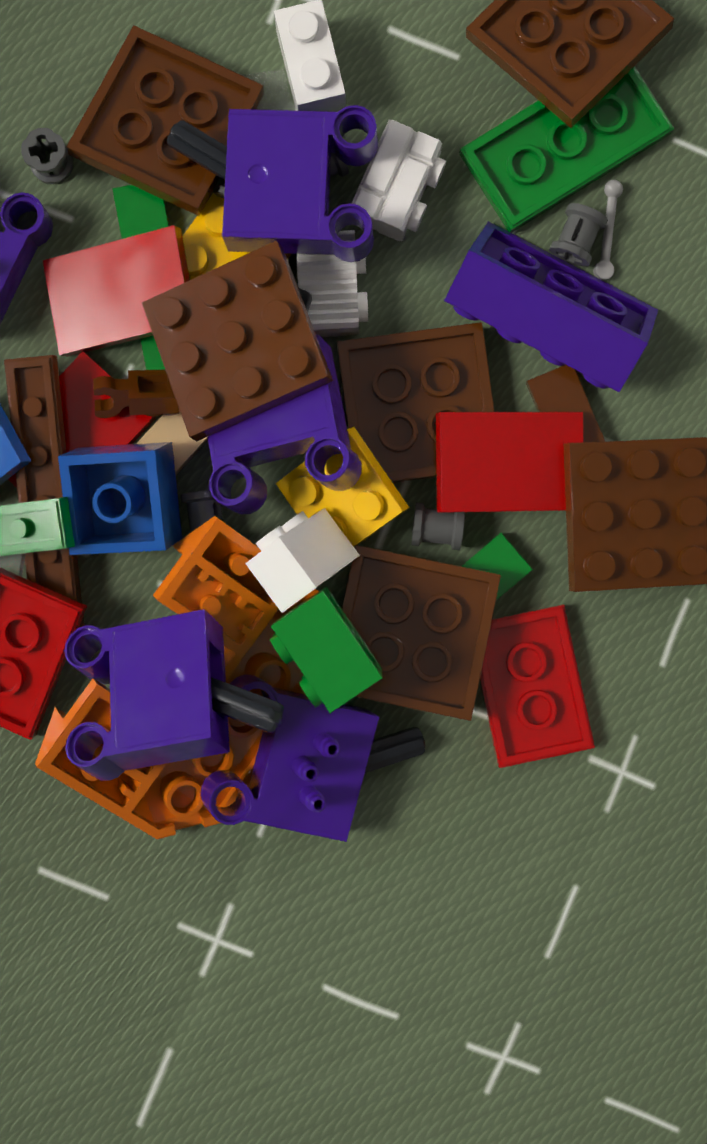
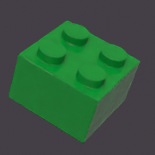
M327 586L271 625L275 632L273 637L270 638L271 644L286 665L293 660L303 673L299 684L316 708L323 703L329 713H331L382 679V667Z

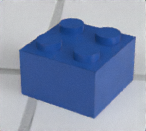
M172 442L82 447L58 456L63 497H68L75 547L69 548L70 555L163 551L182 539Z

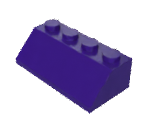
M489 221L470 247L444 299L445 302L453 305L454 310L462 317L473 321L481 320L497 328L498 334L504 339L513 343L523 342L539 350L541 356L548 362L558 366L567 365L583 373L584 378L592 385L602 389L610 387L617 392L621 391L645 350L658 314V309Z

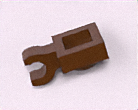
M128 370V379H114L108 376H100L93 379L94 395H108L111 397L105 400H95L96 417L110 418L116 416L127 406H129L130 415L160 416L163 414H179V406L166 370Z

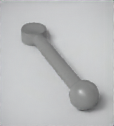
M617 180L608 181L604 187V192L608 197L606 208L608 222L603 233L600 262L593 269L594 276L602 281L611 278L614 273V266L610 262L617 198L623 192V185Z

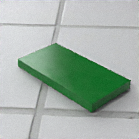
M634 66L572 128L538 100L462 147L459 155L507 231L512 233L669 136L673 132L674 127Z

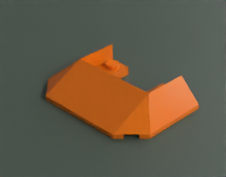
M216 516L212 517L172 546L182 556L153 594V597L177 614L205 609L223 627L226 683L230 684L236 677L244 674L255 675L272 687L305 694L299 684L303 673L293 660L286 665L270 642V638L275 634L271 625L319 591L314 589L282 613L246 565L261 550ZM92 678L67 714L56 707L54 708L35 765L40 770L153 838L161 839L176 835L175 830L202 824L204 827L220 824L203 804L201 786L211 773L218 770H228L235 773L248 787L263 730L228 717L229 753L126 770L118 778L110 781H101L72 764L65 750L69 734L82 723L96 722L111 731L110 689ZM261 689L249 690L252 693L263 696ZM103 744L95 750L93 759L100 755ZM236 787L222 789L217 795L216 806H230L237 798L238 789Z

